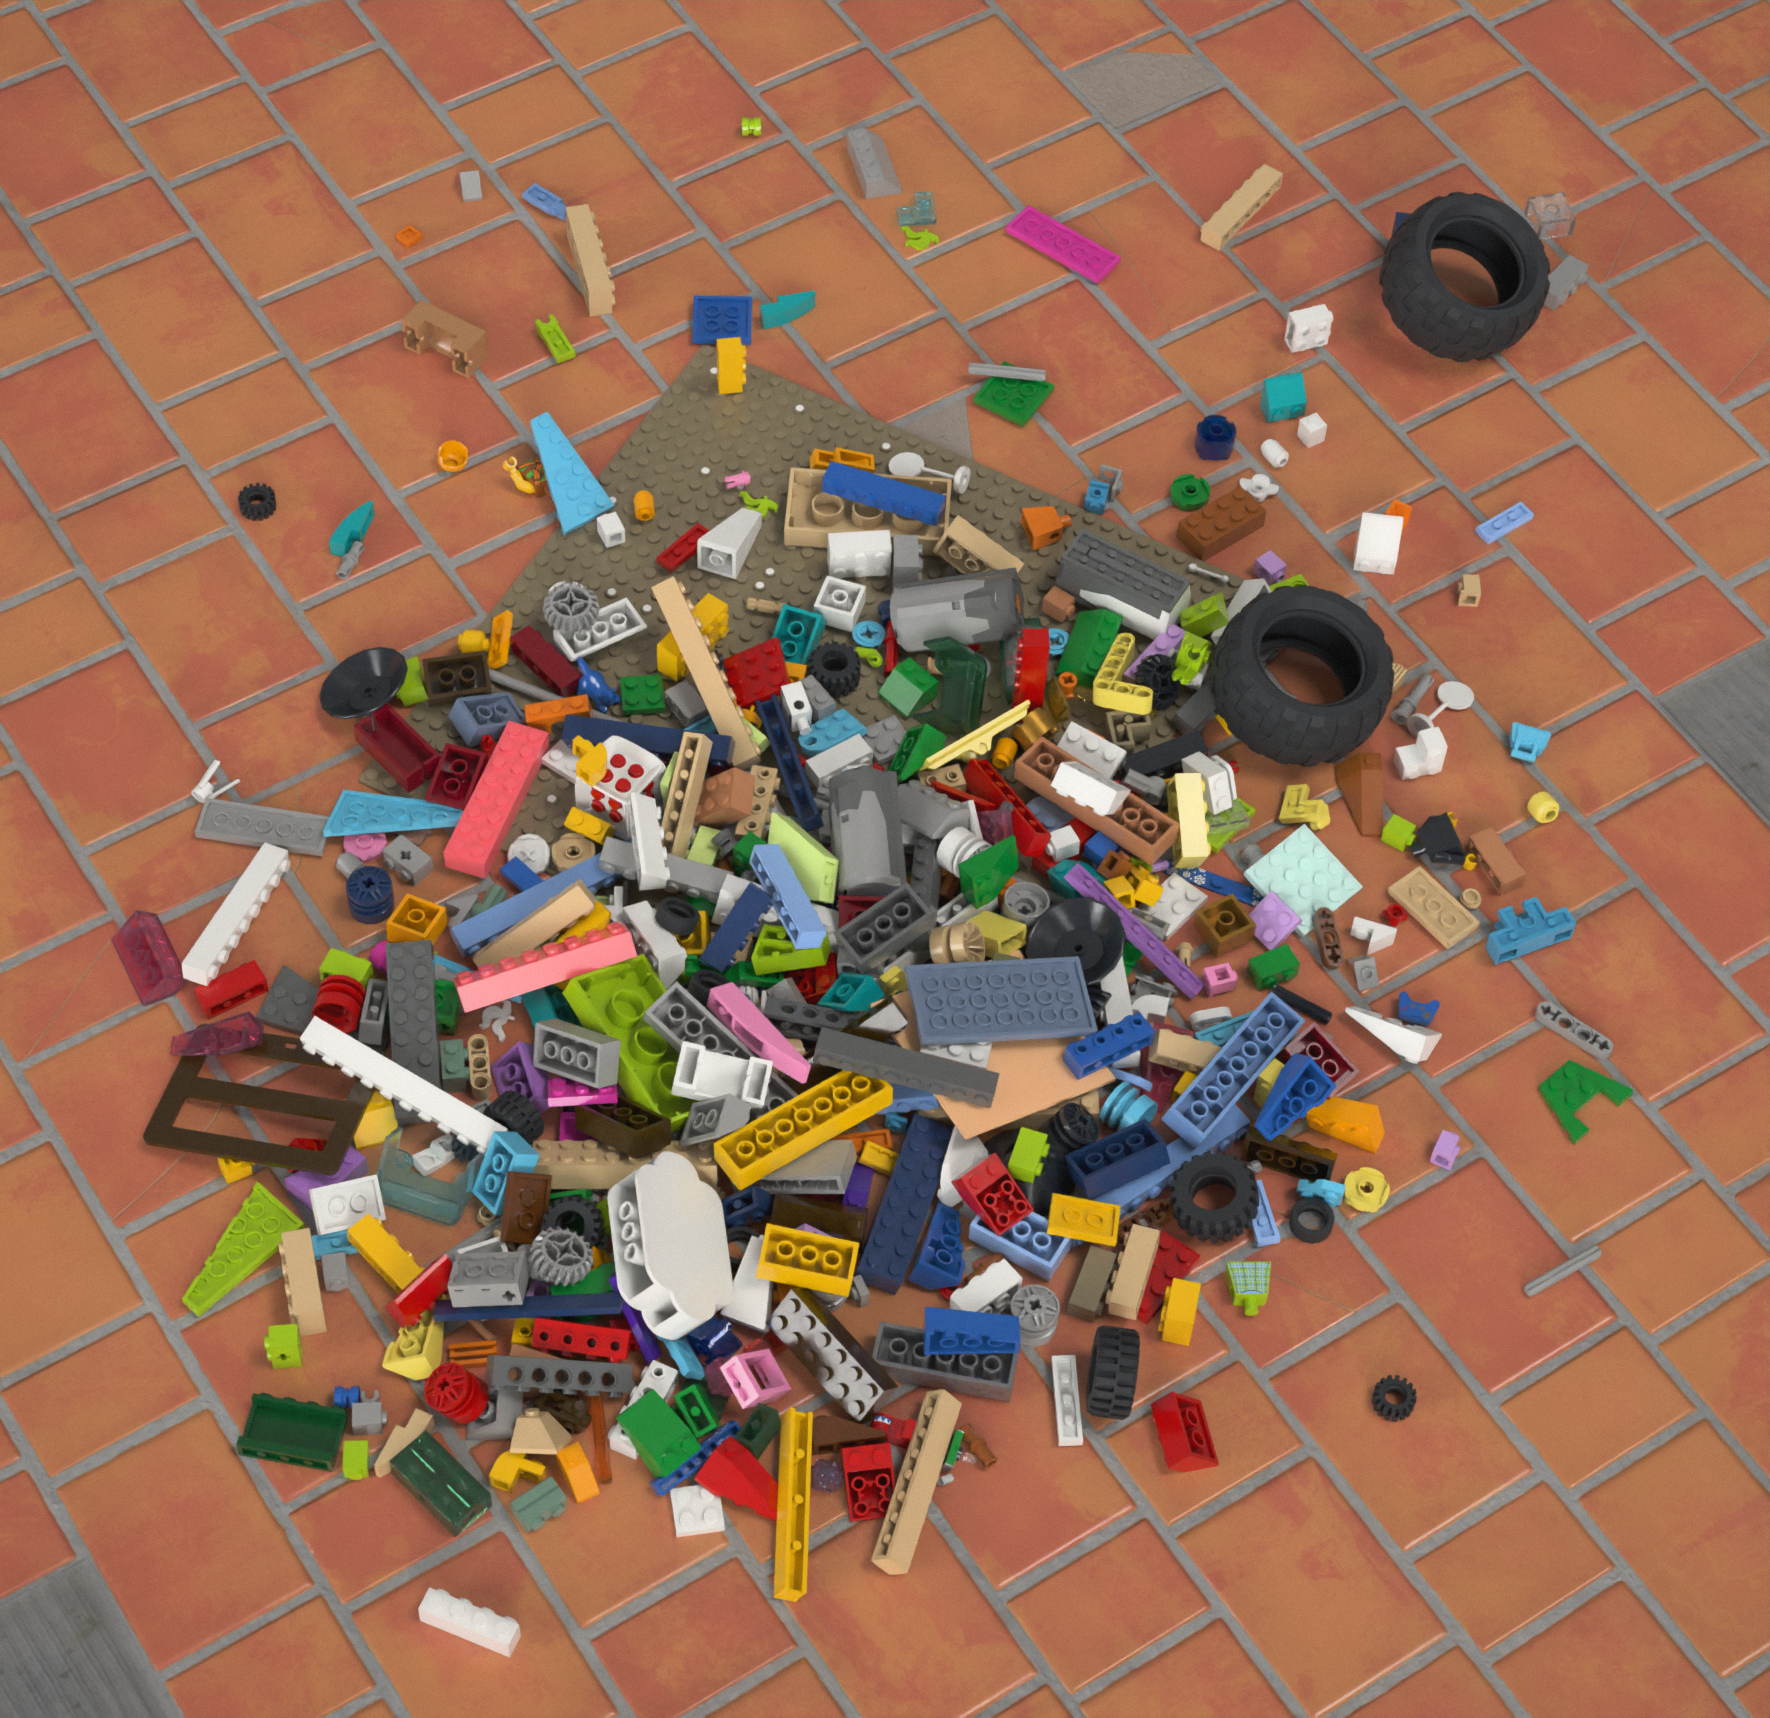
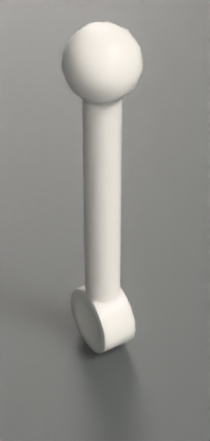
M1194 563L1189 565V571L1191 572L1198 571L1220 579L1223 583L1229 581L1227 575L1221 576L1198 568Z

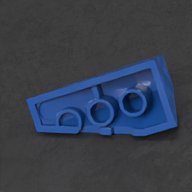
M1294 1053L1280 1071L1254 1126L1267 1140L1271 1141L1289 1128L1296 1119L1303 1118L1313 1107L1323 1104L1337 1085L1310 1056Z

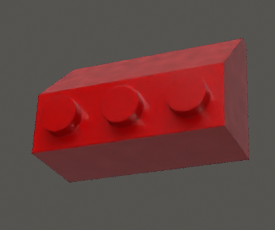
M445 1253L430 1263L384 1306L385 1310L402 1328L408 1325L413 1327L422 1318L419 1314L425 1309L430 1311L436 1306L437 1298L442 1293L444 1295L449 1293L448 1282L453 1265L447 1254Z
M1170 1392L1150 1404L1153 1412L1152 1417L1159 1434L1158 1439L1164 1451V1460L1169 1469L1184 1473L1219 1465L1200 1400Z

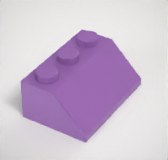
M519 1041L490 1065L499 1096L505 1091L519 1092L535 1105L540 1114H543L550 1108L548 1107V1080L550 1079L546 1070L533 1066L534 1045Z

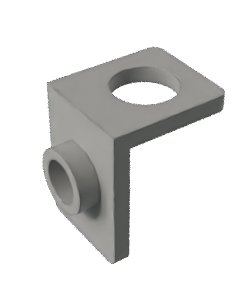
M1101 464L1099 479L1114 483L1110 500L1114 502L1117 492L1121 493L1123 488V470ZM1110 471L1114 474V477H1108L1104 472Z
M1363 955L1346 959L1347 963L1354 965L1358 990L1379 986L1375 957Z

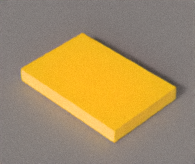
M1052 1193L1047 1234L1116 1246L1121 1206Z

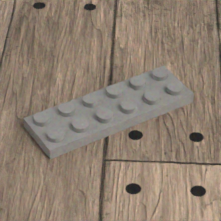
M206 798L195 830V837L262 847L264 843H268L288 850V852L323 857L328 837H324L323 830L329 816Z

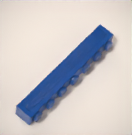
M728 1421L699 1444L701 1449L667 1477H656L652 1480L650 1484L656 1494L664 1496L706 1463L713 1451L729 1436H732L734 1439L741 1436L744 1432L737 1421Z

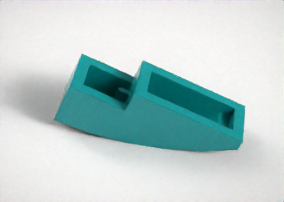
M815 290L777 296L776 303L760 305V321L763 330L787 324L808 313L815 307Z
M368 501L358 507L337 527L329 540L331 554L343 557L344 554L349 552L354 541L363 542L375 516L373 501Z

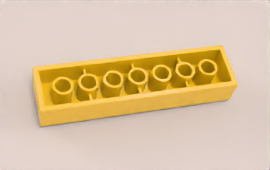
M843 1070L713 1143L714 1159L739 1191L893 1104V1087L885 1080Z

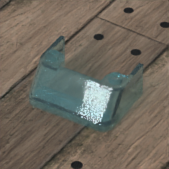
M397 1127L385 1137L377 1174L383 1204L451 1226L456 1224L462 1218L473 1195L472 1190L482 1165L484 1154L479 1153L467 1164L466 1171H462L455 1176L453 1184L429 1176L424 1177L422 1174L412 1171V1156L407 1151L398 1149L403 1128Z

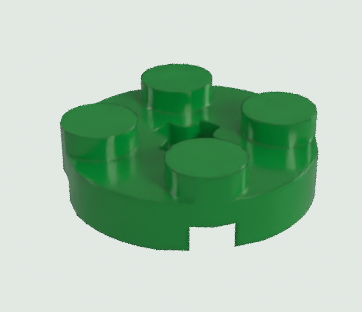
M1184 474L1174 480L1170 489V497L1181 511L1199 509L1208 504L1210 486L1205 479L1201 477L1200 479L1194 478L1193 474ZM1187 490H1190V492H1194V493H1193V494H1189V493H1187Z

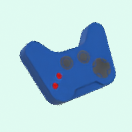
M1401 992L1398 998V1017L1413 1026L1414 1024L1429 1026L1439 1009L1440 1003L1437 1000H1433L1428 1004L1412 1001L1406 992Z

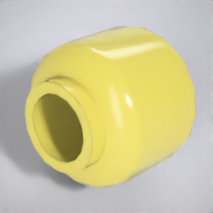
M1538 792L1528 802V811L1540 823L1551 822L1558 816L1559 804L1548 792Z

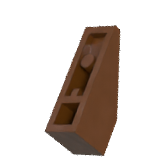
M820 1415L813 1418L812 1447L814 1455L838 1453L841 1447L882 1443L886 1439L884 1431L836 1416Z

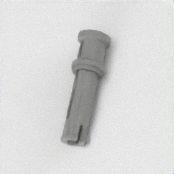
M1423 674L1408 697L1402 698L1399 702L1400 706L1391 713L1392 719L1397 724H1407L1409 716L1416 712L1418 702L1434 683V679H1431L1432 676L1430 674Z

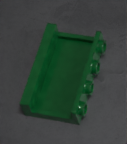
M268 1393L252 1394V1407L243 1436L238 1437L236 1444L240 1456L333 1472L348 1422L346 1410L334 1405L330 1407L321 1406L313 1401L305 1403L290 1397L277 1398Z

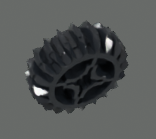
M1162 654L1146 656V658L1140 661L1141 664L1136 665L1138 671L1133 673L1136 678L1132 682L1135 685L1152 689V709L1154 711L1169 709V706L1174 705V700L1179 699L1177 693L1181 692L1179 688L1180 680L1174 681L1172 679L1173 671L1178 668L1175 667V660L1170 659V656Z

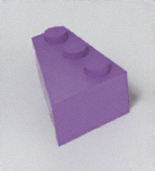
M350 1146L336 1174L327 1176L299 1171L285 1178L287 1193L313 1212L309 1189L362 1178L368 1172L367 1159Z

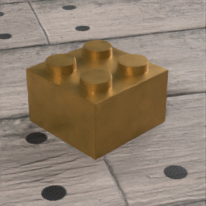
M1233 893L1196 910L1193 924L1216 957L1253 940L1256 929L1255 922Z

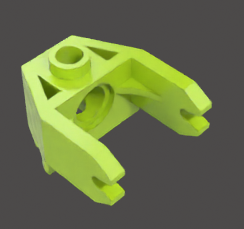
M1186 631L1175 661V667L1178 668L1173 671L1172 679L1174 681L1181 680V684H1189L1196 678L1204 664L1208 663L1211 659L1213 652L1210 650L1213 643Z

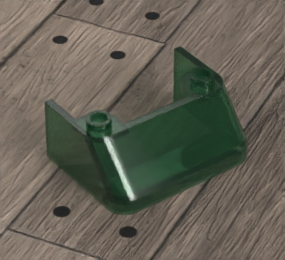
M951 636L924 641L923 645L936 653L935 666L939 672L944 674L940 709L913 714L912 718L921 724L927 723L940 732L968 735L979 729L988 669L987 662L983 656Z

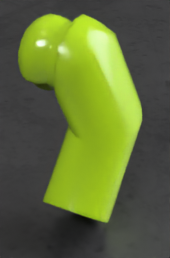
M857 646L856 651L859 657L866 658L871 666L878 667L882 664V657L876 649Z

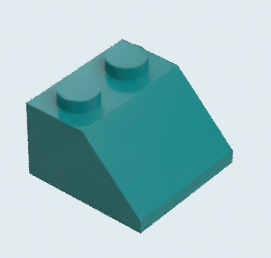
M1302 372L1264 379L1260 408L1267 423L1304 416L1307 400Z
M1063 859L1047 871L1053 890L1062 895L1066 900L1069 898H1084L1064 879L1065 875L1077 863L1086 869L1103 887V882L1108 879L1085 862Z
M843 972L817 1005L844 1011H868L871 1009V1003L881 1000L885 994L872 976Z

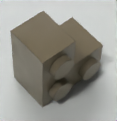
M1125 711L1106 712L1104 724L1106 739L1126 750L1127 754L1125 757L1133 754L1134 742L1149 740L1152 726L1149 714L1140 715Z

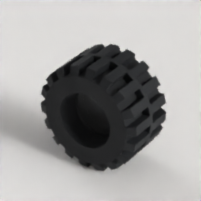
M827 642L824 643V646H817V650L811 652L808 663V676L813 675L830 696L840 698L843 695L845 697L849 695V692L853 693L855 687H858L861 659L857 651L854 652L853 647H847L845 643L838 644V642H833V644ZM837 668V669H840L841 671L832 672V671H829V670H827V669Z
M505 1091L483 1111V1115L506 1127L509 1132H517L529 1145L543 1134L544 1122L540 1116L541 1114L535 1105L519 1092Z
M563 1197L561 1200H556L553 1206L550 1205L547 1208L549 1212L544 1214L545 1224H542V1229H545V1231L549 1227L555 1230L559 1226L562 1229L564 1218L571 1212H577L583 1217L585 1222V1229L581 1235L584 1236V1242L590 1243V1249L596 1247L595 1245L601 1242V1233L604 1234L605 1231L602 1228V1224H605L604 1218L600 1216L602 1212L596 1208L597 1205L580 1197Z

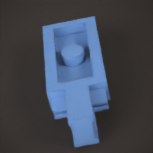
M536 183L522 193L524 200L554 217L557 215L559 219L566 221V205L560 197Z

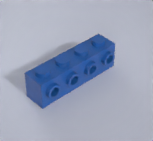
M1140 1012L1128 1015L1118 1023L1109 1024L1103 1030L1091 1036H1086L1078 1042L1070 1043L1065 1049L1063 1061L1079 1080L1151 1045L1155 1030Z

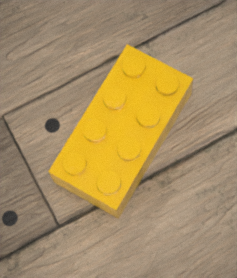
M707 593L696 604L695 610L692 613L694 617H699L703 628L700 630L703 635L707 634L712 644L709 646L711 651L715 647L716 642L720 638H724L729 631L728 604ZM670 631L657 644V670L678 683L682 677H686L689 674L690 670L672 631Z
M767 1223L755 1278L848 1297L859 1243Z

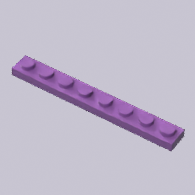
M1079 863L1065 875L1064 879L1084 898H1092L1107 904L1120 917L1126 933L1125 937L1191 1000L1204 987L1205 983Z

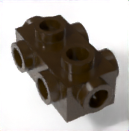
M554 1390V1393H543L542 1396L538 1395L534 1404V1408H538L539 1411L549 1412L570 1434H573L574 1431L581 1433L583 1427L588 1428L592 1420L590 1405L580 1398L573 1399L565 1396L559 1390Z

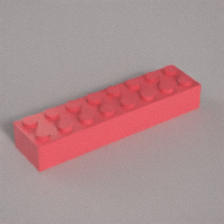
M508 721L444 850L446 868L483 879L487 878L542 764V757L550 748L548 732Z
M619 921L612 922L607 925V928L602 930L595 928L586 931V935L580 937L576 935L564 939V942L559 944L555 942L545 944L541 950H527L521 953L522 956L516 958L512 956L505 957L498 964H484L478 967L479 970L473 972L469 970L462 971L457 974V977L453 978L462 1008L466 1013L636 957L637 953L630 931L624 923Z

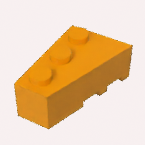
M1333 1096L1331 1099H1326L1320 1106L1313 1107L1306 1115L1310 1128L1376 1154L1385 1134L1377 1105Z

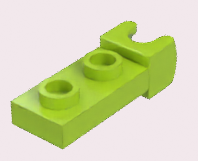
M549 315V323H542L540 319H536V332L543 339L557 363L576 357L575 350L558 326V321L554 315Z

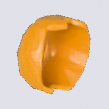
M455 440L445 441L439 447V465L448 472L461 471L468 461V449L461 442Z

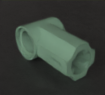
M498 884L490 885L481 902H476L473 906L470 918L504 902L508 896L507 891Z

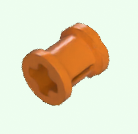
M1065 672L1059 676L1058 681L1060 685L1057 692L1060 698L1067 700L1072 699L1076 694L1077 677L1073 673Z

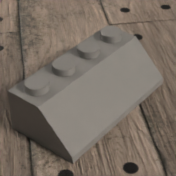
M866 128L847 131L846 148L865 198L871 199L902 193L901 185L883 139Z
M911 780L909 783L898 786L901 823L931 839L943 838L956 827L968 829L969 808L961 805V802L948 798L946 794L936 792L934 788L923 785L921 781Z

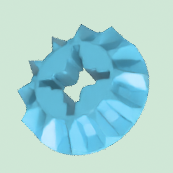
M870 620L858 623L852 631V639L855 640L856 645L860 644L862 647H870L871 649L874 646L880 647L885 637L883 626ZM867 631L872 636L871 639L866 636Z
M1058 628L1049 629V653L1053 657L1055 654L1063 655L1070 637L1067 632ZM1058 641V645H1057V644H1054V645L1051 646V642L1054 643V642Z

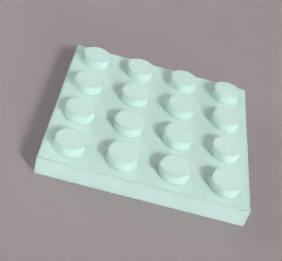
M1305 824L1243 874L1263 897L1270 891H1274L1303 920L1295 929V932L1301 938L1314 929L1312 916L1319 908L1327 907L1334 912L1363 887ZM1322 914L1319 916L1320 919H1326L1322 916Z

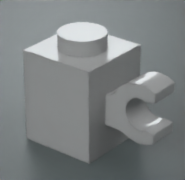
M374 1390V1397L372 1399H367L365 1391H362V1403H352V1428L354 1436L383 1434V1425H387L388 1422L387 1410L383 1411L378 1390Z

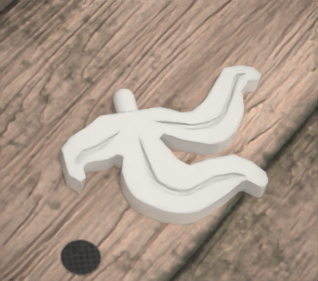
M502 1000V1004H504L503 1009L497 1006L486 1008L482 1014L483 1023L479 1024L480 1029H486L490 1026L492 1019H497L492 1024V1031L499 1037V1042H503L506 1038L502 1025L508 1019L515 1020V1017L511 1016V1002L507 1000Z

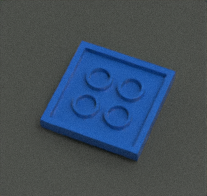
M694 295L692 343L717 344V339L740 337L742 345H751L752 297Z

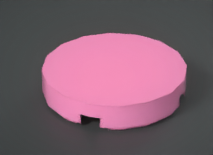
M384 832L345 835L343 845L345 853L351 852L362 863H368L379 859L383 855V849L387 847V841Z

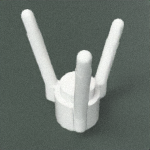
M214 760L199 784L191 791V794L196 800L204 803L206 798L215 799L238 784L240 779L234 780L213 793L214 787L208 781L220 765V761Z

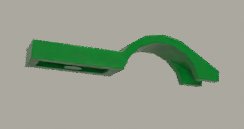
M687 954V959L685 960L687 968H685L684 974L689 978H692L693 974L698 970H711L723 975L735 985L744 984L771 988L784 980L783 971L756 975L752 962L738 961L730 970L725 968L721 972L716 968L703 965L698 960L697 955Z

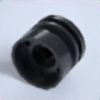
M1074 1102L1066 1103L1054 1116L1041 1125L1038 1131L1048 1134L1047 1144H1050L1048 1154L1062 1163H1066L1065 1155L1095 1142L1099 1138L1100 1133L1094 1117L1088 1110Z

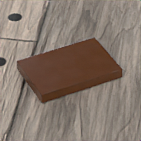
M507 1171L500 1236L501 1242L532 1244L542 1230L545 1231V1229H542V1224H545L544 1214L548 1213L547 1208L550 1201L552 1175Z

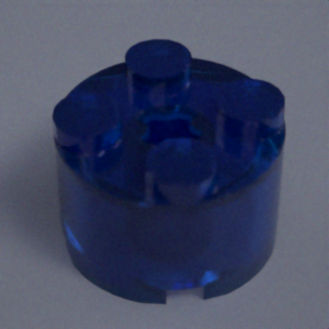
M1209 415L1198 423L1194 446L1202 460L1216 461L1230 458L1234 449L1236 426L1233 422L1227 421L1226 417Z
M715 1315L687 1333L689 1334L687 1341L697 1356L700 1354L705 1356L707 1359L704 1362L713 1369L721 1367L743 1346L741 1340L732 1333L733 1327L731 1323L725 1318L720 1320Z

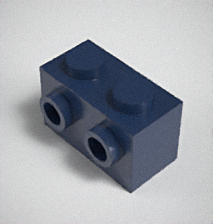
M755 1185L721 1200L725 1225L730 1228L760 1222L765 1217L772 1215L773 1208L770 1193Z

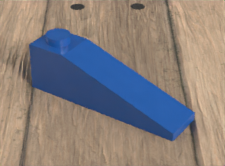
M941 1202L937 1203L912 1265L908 1280L928 1290L960 1284L965 1270V1261L962 1260L964 1249L963 1244L960 1242L962 1231L958 1210Z

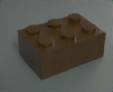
M486 650L422 659L429 707L455 703L457 698L492 694Z

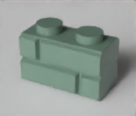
M551 1476L510 1502L512 1514L526 1532L532 1529L534 1531L544 1526L547 1519L552 1516H560L568 1506L566 1495Z

